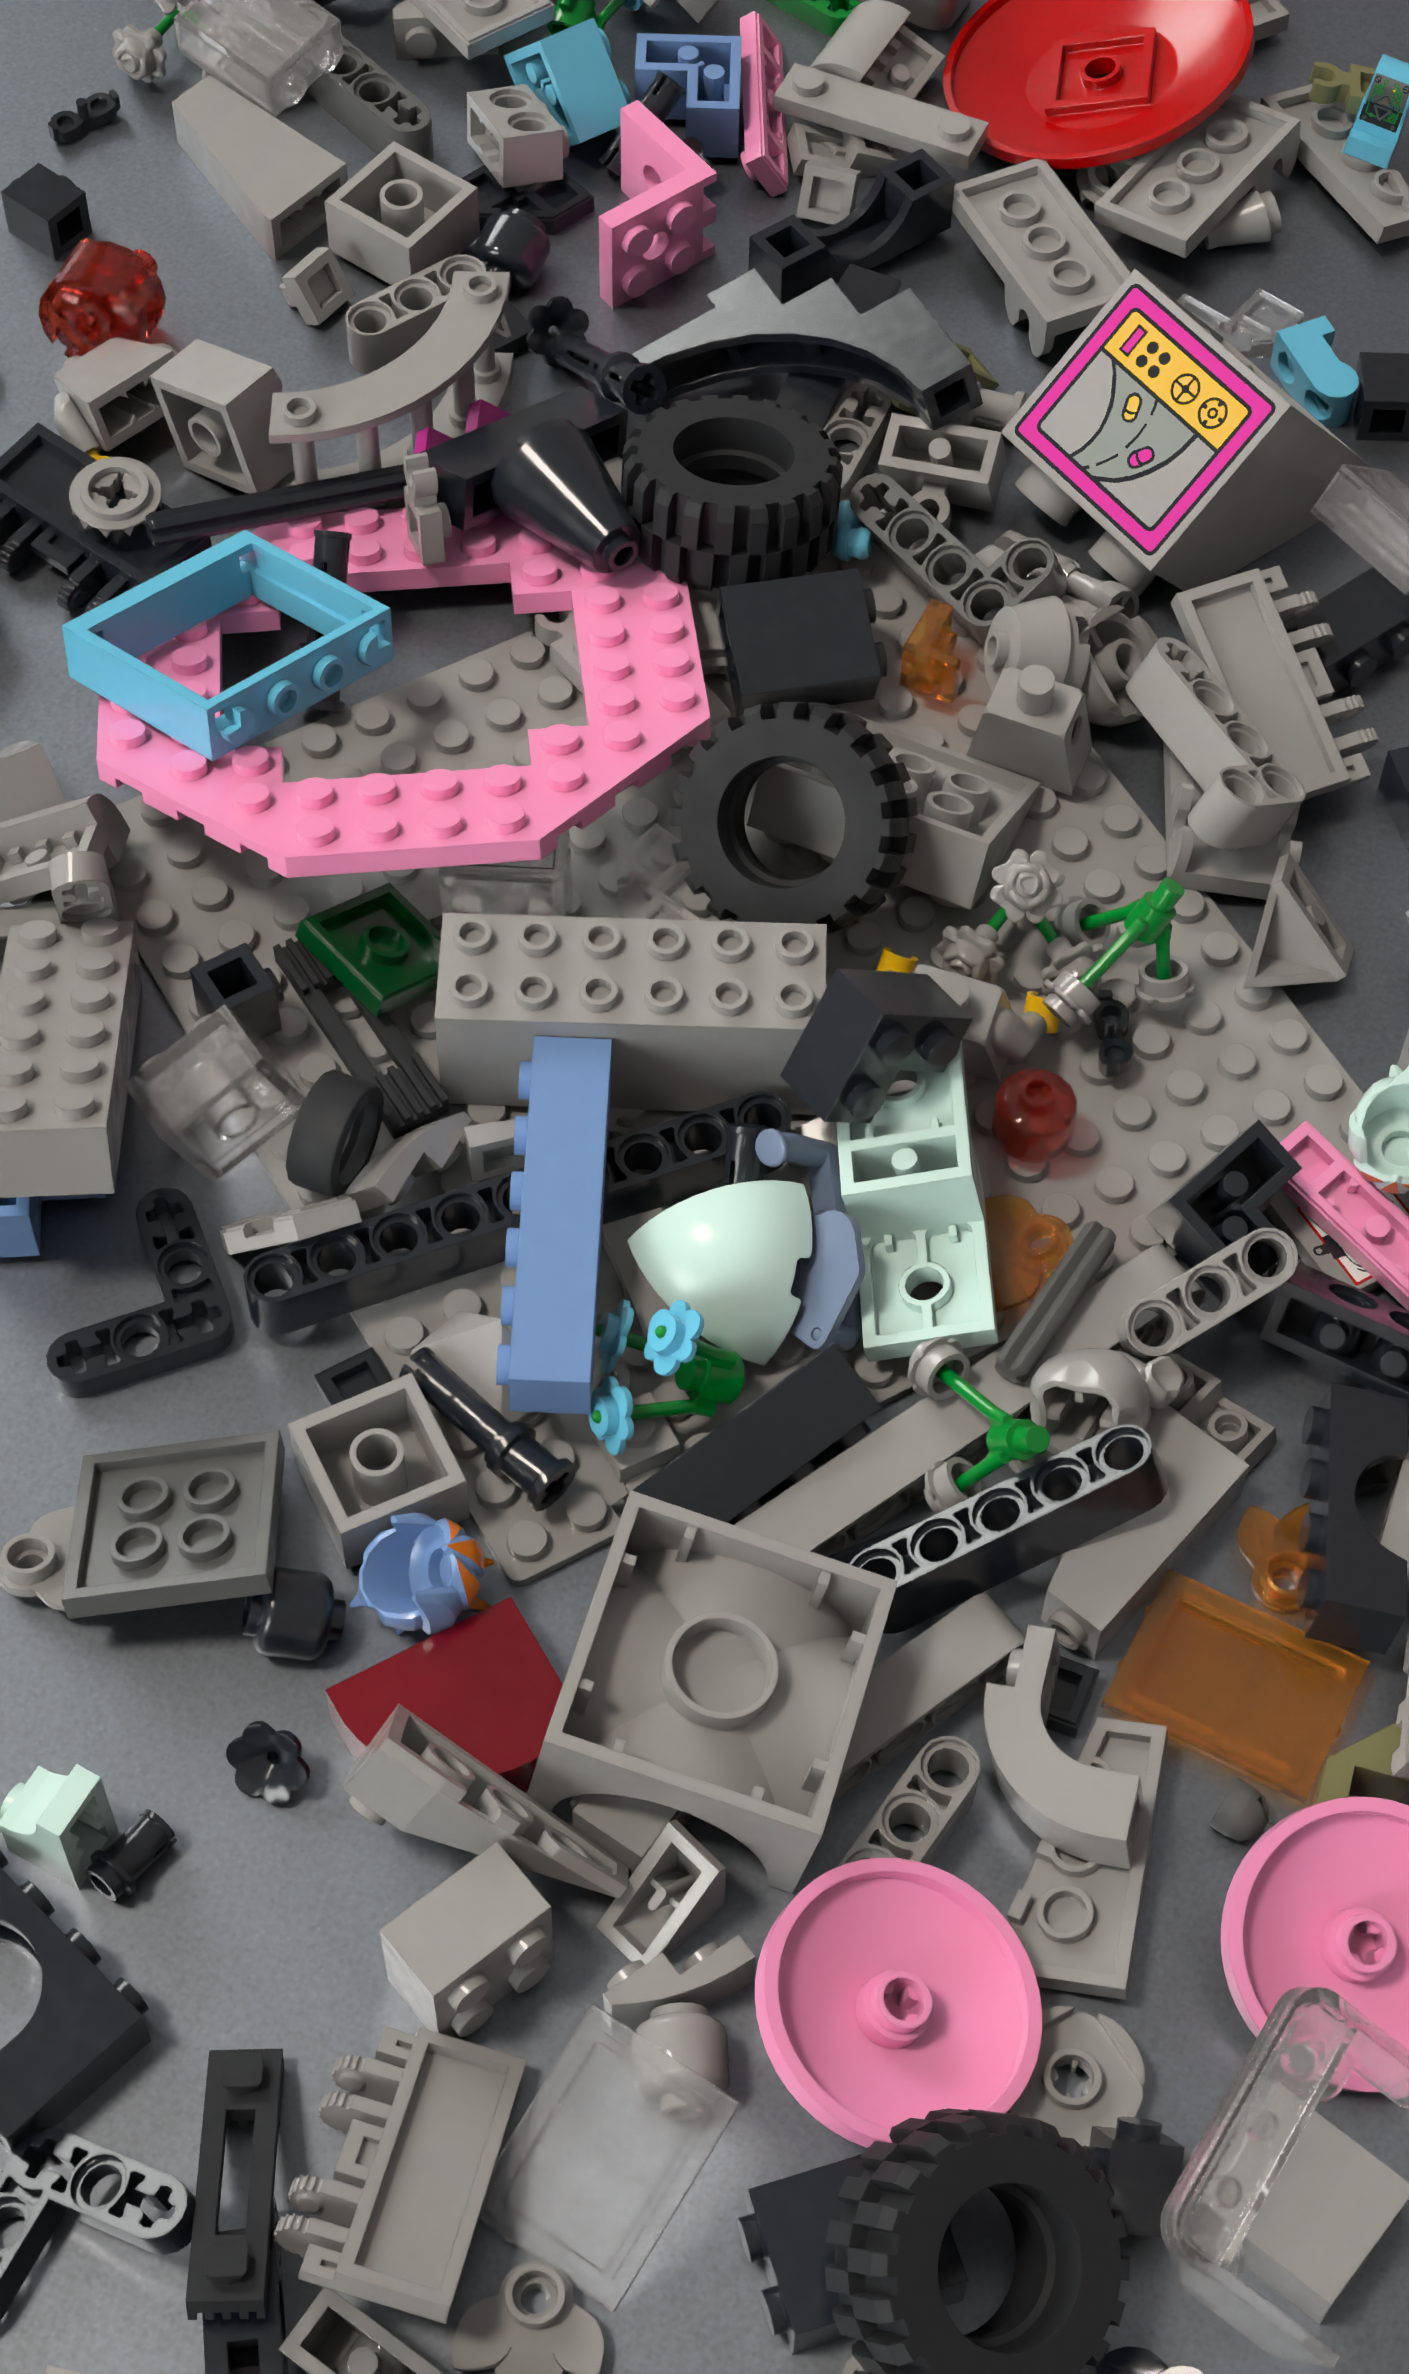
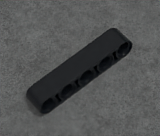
M1121 1424L1109 1428L864 1549L852 1559L849 1565L898 1581L883 1634L900 1633L1150 1511L1160 1504L1167 1495L1169 1488L1168 1477L1150 1435L1143 1428L1136 1425Z

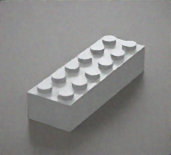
M94 918L85 923L53 924L46 920H33L23 925H10L0 975V1198L115 1193L142 986L135 921Z

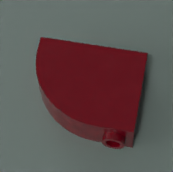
M509 1597L327 1688L325 1691L330 1718L343 1742L356 1760H358L396 1706L401 1704L525 1793L529 1790L540 1750L563 1684L512 1597Z

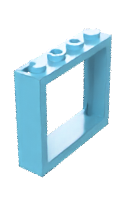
M247 530L235 534L62 625L69 677L212 762L394 660L391 610L389 607ZM251 594L324 635L208 700L137 659L142 654L173 639L202 621L208 620L249 598ZM224 709L225 714L215 719V713Z

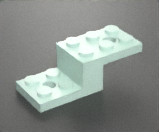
M962 1041L960 1042L957 1055L949 1062L944 1072L899 1070L893 1083L900 1080H909L916 1083V1085L910 1092L901 1096L886 1094L883 1106L874 1115L871 1123L836 1122L841 1196L847 1214L851 1215L859 1226L865 1261V1276L859 1292L863 1346L868 1362L911 1356L918 1345L936 1337H945L947 1340L955 1339L962 1345V1348L999 1343L984 1188L971 1139ZM937 1282L943 1285L940 1293L931 1299L917 1300L910 1296L912 1290L921 1283Z

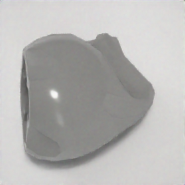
M1105 1348L1071 1350L1048 1359L1032 1377L1030 1385L1031 1418L1036 1425L1043 1426L1048 1431L1050 1443L1047 1449L1054 1454L1061 1453L1109 1428L1121 1424H1133L1146 1431L1151 1418V1408L1161 1409L1167 1407L1180 1394L1185 1381L1184 1372L1170 1356H1159L1146 1364L1125 1352Z

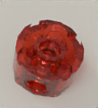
M80 240L40 297L38 315L44 333L52 344L58 338L67 347L64 355L68 358L75 355L83 356L107 340L116 337L146 343L163 317L166 303L161 279L156 274L158 270L157 262L149 253L140 249L131 250L111 241Z

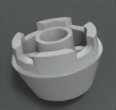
M1057 596L1043 597L1000 609L991 623L984 647L985 676L991 690H994L1004 668L1013 667L1023 670L1030 665L1045 666L1052 671L1056 682L1081 690L1086 678L1090 658V644L1079 643L1077 622L1081 623L1086 618L1084 611L1078 605L1063 603Z

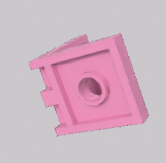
M639 100L620 108L621 191L630 200L599 216L600 298L612 309L633 298L640 297L647 290L677 274L684 273L691 266L715 254V245L703 235V228L716 222V205L704 195V187L717 181V172Z

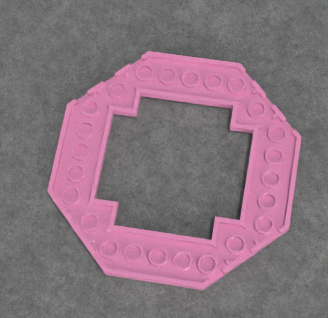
M369 507L351 509L348 512H335L258 527L251 531V533L312 566L315 542L314 530L338 531L352 534L347 585L360 592L511 583L514 614L572 611L587 725L569 726L557 724L547 728L528 729L530 765L528 766L501 764L485 769L456 771L434 769L426 773L398 775L373 773L355 778L326 780L314 777L298 782H285L282 746L266 748L253 745L244 746L212 762L99 694L96 757L99 779L115 788L127 784L142 792V799L145 804L178 821L185 816L204 825L206 836L240 854L248 849L259 853L267 858L269 869L286 878L541 860L558 848L557 837L572 826L583 830L615 807V795L629 785L641 788L672 765V754L686 744L695 747L699 740H707L711 737V717L688 585L684 581L679 584L669 580L663 572L659 570L654 572L648 566L636 560L625 569L611 573H600L510 519L505 514L466 531L451 525L452 536L444 538L446 562L425 566L421 563L408 538L406 508L374 510ZM251 594L249 598L208 620L202 621L173 639L142 654L137 659L208 700L222 692V634L281 630L280 610ZM223 709L215 713V719L223 715Z

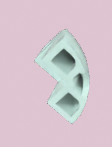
M759 1180L726 1185L692 1196L664 1210L640 1227L627 1242L647 1281L669 1308L677 1300L687 1302L691 1310L700 1312L704 1317V1328L701 1336L721 1349L737 1352L742 1359L765 1365L784 1341L801 1304V1300L791 1294V1288L797 1261L800 1258H810L812 1254V1219L809 1200L804 1184L791 1181Z

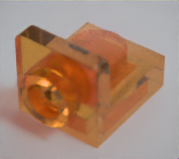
M932 598L903 646L899 685L910 688L922 696L933 697L951 704L958 694L961 660L952 656L957 642V633L951 631L953 606Z

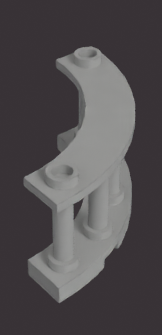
M454 271L447 301L427 333L405 353L380 369L360 378L330 387L300 392L273 393L269 443H291L295 471L290 472L282 479L281 487L402 465L403 456L414 454L417 432L428 426L452 438L465 434L469 405L479 399H483L505 410L512 386L514 358L513 353H495L494 334L501 322L507 304L510 272ZM448 388L441 402L432 411V399ZM410 412L411 433L390 447L380 451L378 426ZM356 433L358 461L317 470L314 441ZM405 499L366 507L374 509L383 506L384 509H396L405 505Z

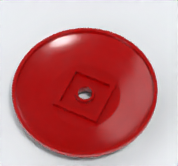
M989 0L963 26L947 55L943 72V88L948 110L989 122L988 137L980 150L1009 163L1020 164L1037 158L1046 161L1052 169H1078L1107 165L1148 153L1181 137L1201 124L1231 96L1240 84L1250 64L1255 45V27L1251 7L1248 0ZM1101 74H1109L1105 77L1097 78Z

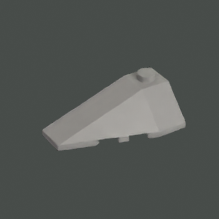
M401 1704L396 1706L348 1772L342 1789L352 1795L349 1799L351 1806L363 1817L377 1825L382 1826L388 1821L401 1831L478 1855L498 1842L519 1868L616 1898H620L628 1887L629 1867Z

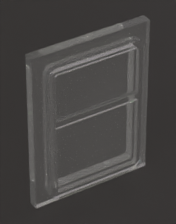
M591 2004L497 2158L479 2219L502 2234L507 2242L516 2244L538 2261H545L558 2267L567 2276L571 2286L577 2287L609 2311L615 2312L734 2117L741 2102L674 2058L669 2050L659 2048L596 2004Z

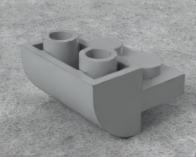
M869 0L857 5L851 11L810 67L915 99L938 69L945 55L904 26V23L911 14L910 11L889 1Z
M93 794L0 822V904L7 902L12 905L22 904L34 898L38 893L51 890L48 864L51 859L63 853L73 851H94L100 853L105 857L108 870L119 863L130 828L115 804L102 794Z

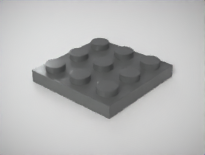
M280 1431L83 1456L61 1597L68 1619L272 1593L285 1459V1447Z

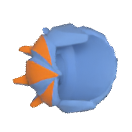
M424 1513L391 1516V1524L394 1528L379 1532L364 1551L363 1564L359 1569L358 1593L350 1604L352 1609L367 1607L374 1610L382 1624L395 1628L397 1635L404 1631H415L418 1629H422L427 1635L437 1634L453 1626L460 1612H480L491 1606L478 1598L477 1594L480 1590L479 1578L484 1575V1567L494 1565L493 1559L485 1558V1554L478 1541L466 1535L464 1529L451 1520L443 1518L436 1521Z

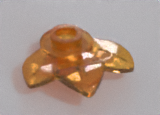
M998 1195L985 1199L996 1312L1017 1307L1031 1300L1036 1295L1043 1278L1051 1276L1074 1242L1070 1228L1063 1220L1053 1215H1038L1028 1200L1014 1195ZM1050 1238L1048 1244L1042 1248L1030 1247L1038 1239Z
M1309 1502L1294 1508L1280 1521L1264 1509L1250 1505L1237 1529L1238 1548L1253 1568L1251 1575L1253 1594L1260 1604L1275 1613L1289 1615L1305 1610L1298 1608L1296 1603L1299 1580L1303 1570L1307 1567V1553L1299 1552L1298 1539L1304 1516L1309 1512ZM1280 1577L1287 1578L1293 1582L1296 1589H1281L1273 1583V1580Z

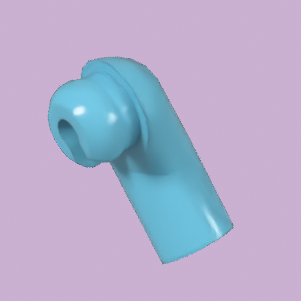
M841 501L839 503L837 530L831 553L843 561H851L852 557L864 560L870 556L872 551V533L867 528H861L860 522L850 508V501Z

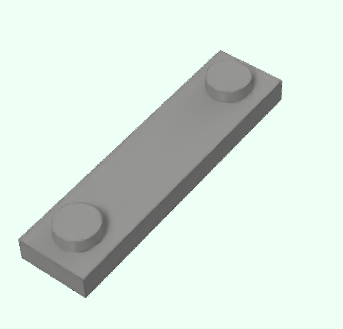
M798 63L793 64L774 94L773 110L910 153L923 149L934 160L964 170L969 169L988 137L989 122Z

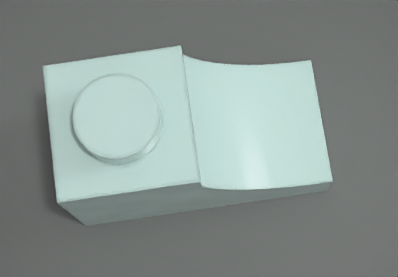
M78 1764L75 1765L68 1776L55 1774L38 1766L26 1784L20 1782L12 1788L0 1809V1830L8 1850L78 1890L87 1878L85 1870L92 1864L90 1856L97 1849L105 1852L118 1833L101 1777Z

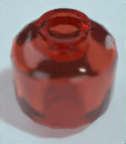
M1029 1068L1017 1071L1005 1079L996 1093L992 1117V1133L997 1145L1008 1156L1021 1162L1030 1163L1053 1160L1064 1152L1073 1137L1077 1116V1098L1071 1085L1060 1075L1046 1069Z

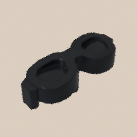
M113 89L109 91V94L100 92L89 96L87 99L78 98L76 100L78 113L61 111L51 117L50 122H48L50 137L55 142L68 143L81 137L90 128L101 127L109 123L117 116V111L121 108L119 95Z
M1099 990L1098 1000L1100 1005L1094 1011V1027L1097 1036L1102 1040L1099 1047L1098 1066L1100 1072L1105 1077H1117L1119 1074L1129 1070L1133 1061L1132 1045L1122 1039L1128 1033L1129 1012L1122 1002L1113 999L1111 990Z

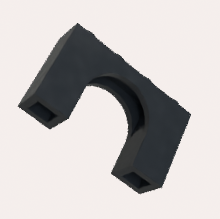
M0 1850V1943L22 1950L35 1960L42 1969L41 1996L33 2016L23 2030L0 2050V2144L12 2155L15 2148L33 2131L45 2127L55 2128L147 2045L151 2038L143 2014L149 2008L140 1994L123 1977H119L112 1984L98 1970L96 1965L102 1959L92 1944L76 1928H72L68 1933L64 1934L52 1922L49 1916L55 1910L49 1900L30 1880L26 1879L18 1886L7 1875L3 1868L9 1862Z

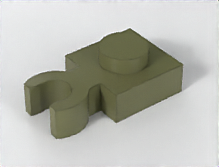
M1315 62L1309 78V83L1313 84L1309 93V100L1319 104H1331L1335 101L1344 103V113L1357 115L1376 69L1350 64L1348 72H1345L1331 63Z

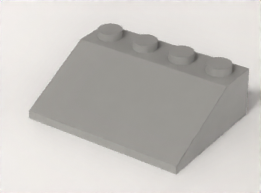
M835 707L836 711L842 713H850ZM859 716L867 721V730L872 734L882 733L892 744L893 749L889 752V755L894 763L905 764L911 780L903 783L907 798L916 797L918 816L909 817V833L917 834L914 852L904 855L901 865L907 871L897 887L909 886L930 894L935 902L947 907L971 909L989 887L992 881L991 872L1004 859L1039 792L1041 782ZM785 762L767 769L758 778L746 826L764 832L768 839L784 845L797 844L816 851L821 858L832 863L843 842L845 814L838 791L821 770L801 762Z

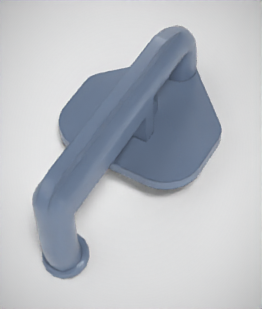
M773 1128L765 1129L759 1133L755 1143V1150L759 1160L769 1167H778L784 1162L807 1166L814 1216L811 1217L812 1254L810 1258H800L797 1261L791 1294L799 1298L801 1304L789 1331L813 1349L823 1350L832 1343H835L840 1352L849 1351L859 1343L862 1336L859 1288L865 1276V1261L859 1226L855 1219L847 1214L841 1196L838 1147L824 1140L790 1132H780Z

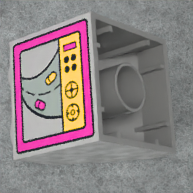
M1136 269L1132 271L1001 431L1010 442L1032 461L1014 483L1016 487L1037 507L1064 527L1083 508L1106 530L1088 551L1089 555L1112 577L1133 590L1138 596H1141L1157 576L1183 591L1229 577L1323 520L1370 466L1223 336Z

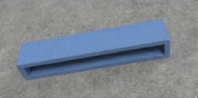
M534 1036L532 1061H520L518 1097L521 1100H529L528 1116L516 1115L514 1154L525 1155L524 1172L512 1171L510 1182V1210L521 1211L520 1228H507L505 1266L506 1268H516L515 1286H503L501 1298V1326H512L511 1345L498 1344L496 1385H508L510 1411L591 1415L612 1081V1039Z

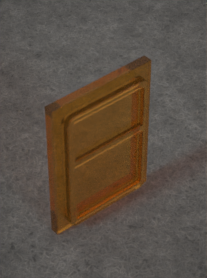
M1169 1569L1152 1604L1147 1606L1145 1610L1146 1616L1124 1659L1118 1663V1671L1102 1701L1101 1707L1132 1722L1167 1726L1168 1739L1305 1804L1334 1739L1340 1736L1342 1732L1341 1724L1370 1661L1331 1643L1305 1638V1631Z

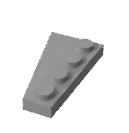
M1313 84L1261 98V105L1301 119L1297 159L1377 244L1409 235V187L1400 172L1389 169V167L1384 169L1342 153L1357 115L1344 113V103L1335 101L1331 104H1319L1309 100V93Z
M1098 1717L1078 1762L1092 1767L1140 1775L1143 1809L1131 1868L1126 1869L1083 1860L1065 1853L1044 1839H1041L1036 1850L1037 1858L1023 1889H1018L1007 1913L1008 1923L1019 1937L1028 1954L1036 1975L1038 1987L1127 2000L1168 1743L1167 1726Z

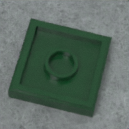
M390 882L305 918L299 923L295 934L297 939L375 1017L437 989L441 932Z

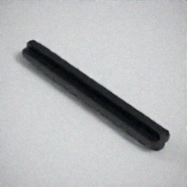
M402 464L150 512L145 516L146 533L152 545L160 547L405 499L404 486H407L404 466Z

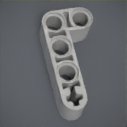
M1171 637L1159 638L1128 681L1126 692L1131 701L1205 792L1187 817L1189 826L1202 841L1218 849H1235L1271 843L1305 799L1306 792L1304 786L1201 658L1189 646Z

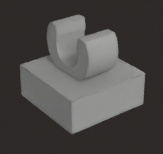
M815 160L806 162L796 216L832 225L846 218L855 208L861 171Z
M316 247L281 278L283 283L279 286L288 305L298 308L306 325H320L354 295L330 247Z

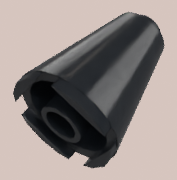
M562 418L542 422L524 432L515 441L521 448L509 462L502 456L495 468L491 483L493 501L507 517L600 573H611L628 567L638 554L641 544V532L588 433L581 427L575 426L570 420Z

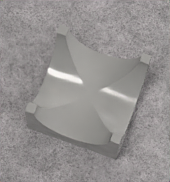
M630 1490L551 1717L527 1795L550 1811L561 1800L582 1794H610L633 1797L683 1811L722 1829L738 1839L762 1862L767 1873L766 1885L793 1893L823 1835L898 1581Z

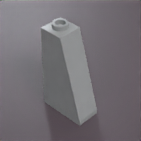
M210 75L172 101L177 143L270 257L275 260L279 259L327 222L325 201L348 181L347 165L344 161Z
M1170 1406L1161 1409L1151 1408V1418L1146 1429L1168 1477L1169 1488L1167 1495L1160 1504L1150 1511L1064 1552L1046 1592L1041 1620L1046 1623L1047 1628L1056 1629L1057 1640L1060 1644L1071 1650L1079 1648L1093 1660L1098 1657L1241 1496L1249 1464Z

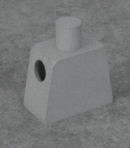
M1030 665L1023 670L1013 667L1004 668L984 710L966 755L1041 782L1040 786L1071 796L1092 749L1085 694L1078 688L1056 682L1052 671L1042 665Z

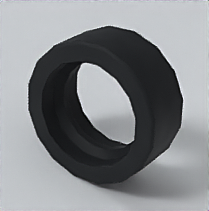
M334 1069L323 1073L303 1101L293 1125L286 1158V1171L289 1181L294 1185L329 1198L343 1195L352 1181L368 1164L380 1131L384 1101L383 1092L376 1084Z

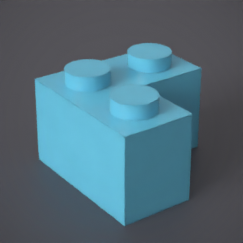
M594 18L503 55L514 85L527 84L539 100L541 99L547 105L549 112L556 121L565 127L569 138V147L619 127L620 108L631 103L630 93L624 82L617 78L610 60L612 51L608 37L602 29L597 27Z

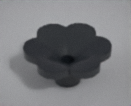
M554 296L548 301L546 306L537 305L530 310L528 323L531 330L526 337V344L530 352L542 355L547 365L561 367V365L558 366L553 362L550 354L551 344L558 335L569 332L573 336L575 334L587 342L584 333L589 327V318L585 311L573 308L568 298Z
M255 1721L250 1723L244 1729L242 1736L235 1738L226 1749L227 1760L236 1769L235 1783L239 1790L248 1796L261 1795L269 1804L280 1806L287 1803L293 1796L294 1790L304 1787L310 1778L309 1766L300 1757L302 1746L297 1736L287 1730L275 1731L266 1722Z

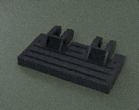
M37 423L0 457V545L6 541L0 550V567L11 573L13 571L17 572L23 564H26L35 555H38L67 575L78 567L70 575L69 579L65 580L63 585L61 584V588L56 596V602L67 611H75L76 608H80L82 603H85L105 584L96 597L92 598L91 602H88V606L85 608L86 613L212 547L211 537L156 547L149 541L146 527L143 524L134 526L130 536L123 530H115L106 538L98 528L85 530L80 519L72 514L69 490L76 475L87 465L97 460L40 423ZM123 486L120 487L119 492H116L113 499L107 500L109 508H114L120 500L126 499ZM162 503V509H159V510H156V511H161V510H166V509H171V508H170L169 506H167L166 504Z

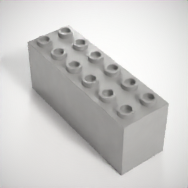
M443 913L435 1006L440 1086L448 1096L449 1104L529 1106V1100H521L518 1097L520 1061H532L534 1036L612 1039L610 1107L636 1110L698 1111L750 1093L764 1091L774 1093L783 1098L790 1106L791 1114L817 1115L780 1075L826 990L827 924Z

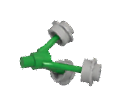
M1164 878L1154 892L1148 891L1141 899L1109 911L1098 900L1093 898L1085 899L1082 896H1071L1067 899L1066 904L1059 905L1055 913L1054 930L1059 937H1066L1073 947L1084 941H1088L1091 946L1104 944L1109 937L1111 924L1124 921L1126 931L1080 980L1066 970H1063L1053 982L1046 979L1043 985L1048 990L1049 995L1042 1002L1045 1007L1069 1028L1076 1021L1089 1025L1092 1022L1089 1016L1100 1005L1099 1000L1090 991L1091 987L1138 940L1148 945L1155 943L1156 957L1150 958L1140 965L1139 976L1135 980L1136 997L1155 1010L1168 1011L1178 1008L1186 996L1194 993L1196 987L1194 979L1189 977L1187 963L1180 958L1170 956V939L1173 928L1170 922L1176 915L1175 905L1185 893L1181 884L1172 878Z
M936 1337L932 1340L924 1341L911 1354L908 1380L913 1384V1390L921 1396H931L935 1400H945L957 1393L989 1420L991 1427L986 1438L989 1453L981 1462L973 1466L963 1458L953 1457L947 1462L936 1461L932 1464L931 1469L925 1473V1499L936 1514L986 1490L983 1478L1006 1464L1018 1474L1056 1455L1047 1449L1050 1443V1435L1043 1426L1036 1425L1028 1419H1014L1012 1415L998 1408L966 1382L970 1373V1361L963 1354L962 1345L957 1340H947L945 1337Z

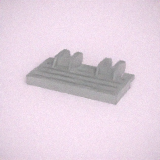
M1278 565L1262 571L1256 568L1177 593L1170 604L1188 646L1201 658L1301 781L1306 792L1304 800L1367 780L1371 776L1361 752L1379 743V737L1375 728L1360 729L1333 739L1328 727L1341 721H1348L1361 713L1365 708L1361 696H1348L1320 706L1317 702L1332 696L1335 692L1316 650L1317 647L1333 638L1332 636L1334 635L1329 624H1315L1288 634L1283 625V622L1292 620L1295 617H1302L1316 609V606H1319V601L1313 590L1273 601L1271 596L1284 593L1289 588Z
M385 2026L376 2051V2060L368 2057L364 2059L360 2055L354 2056L353 2054H343L342 2058L338 2057L331 2073L333 2076L332 2081H335V2086H339L341 2090L348 2091L349 2094L347 2092L342 2093L339 2090L337 2092L330 2091V2094H325L324 2098H322L318 2109V2117L322 2118V2123H326L328 2127L335 2128L336 2131L342 2130L347 2134L333 2179L364 2189L327 2178L320 2179L317 2175L315 2177L309 2174L307 2176L300 2175L299 2178L295 2177L288 2193V2201L299 2212H305L306 2215L312 2214L315 2218L311 2217L308 2219L304 2215L299 2216L295 2213L293 2215L286 2214L285 2217L281 2216L274 2232V2241H277L278 2246L283 2247L284 2251H290L292 2254L297 2253L304 2258L299 2271V2280L446 2324L527 2059L418 2027L417 2033L414 2035Z

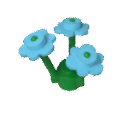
M621 1299L617 1310H614L612 1313L605 1312L601 1316L598 1325H596L595 1350L600 1351L599 1360L602 1361L601 1372L610 1374L615 1367L617 1358L622 1356L625 1346L644 1352L645 1358L654 1362V1370L657 1374L669 1377L675 1373L677 1387L680 1390H684L689 1399L633 1405L629 1389L626 1386H619L615 1377H605L602 1381V1387L595 1388L592 1392L591 1415L588 1414L592 1431L599 1440L605 1441L607 1451L611 1455H620L624 1452L626 1440L631 1439L634 1434L633 1420L686 1414L713 1417L716 1411V1404L730 1405L740 1394L744 1381L743 1360L735 1351L716 1348L698 1340L703 1332L704 1317L700 1312L691 1310L690 1305L683 1300L675 1301L670 1310L660 1309L652 1316L649 1322L647 1337L629 1332L633 1322L634 1309L630 1307V1301L626 1299Z

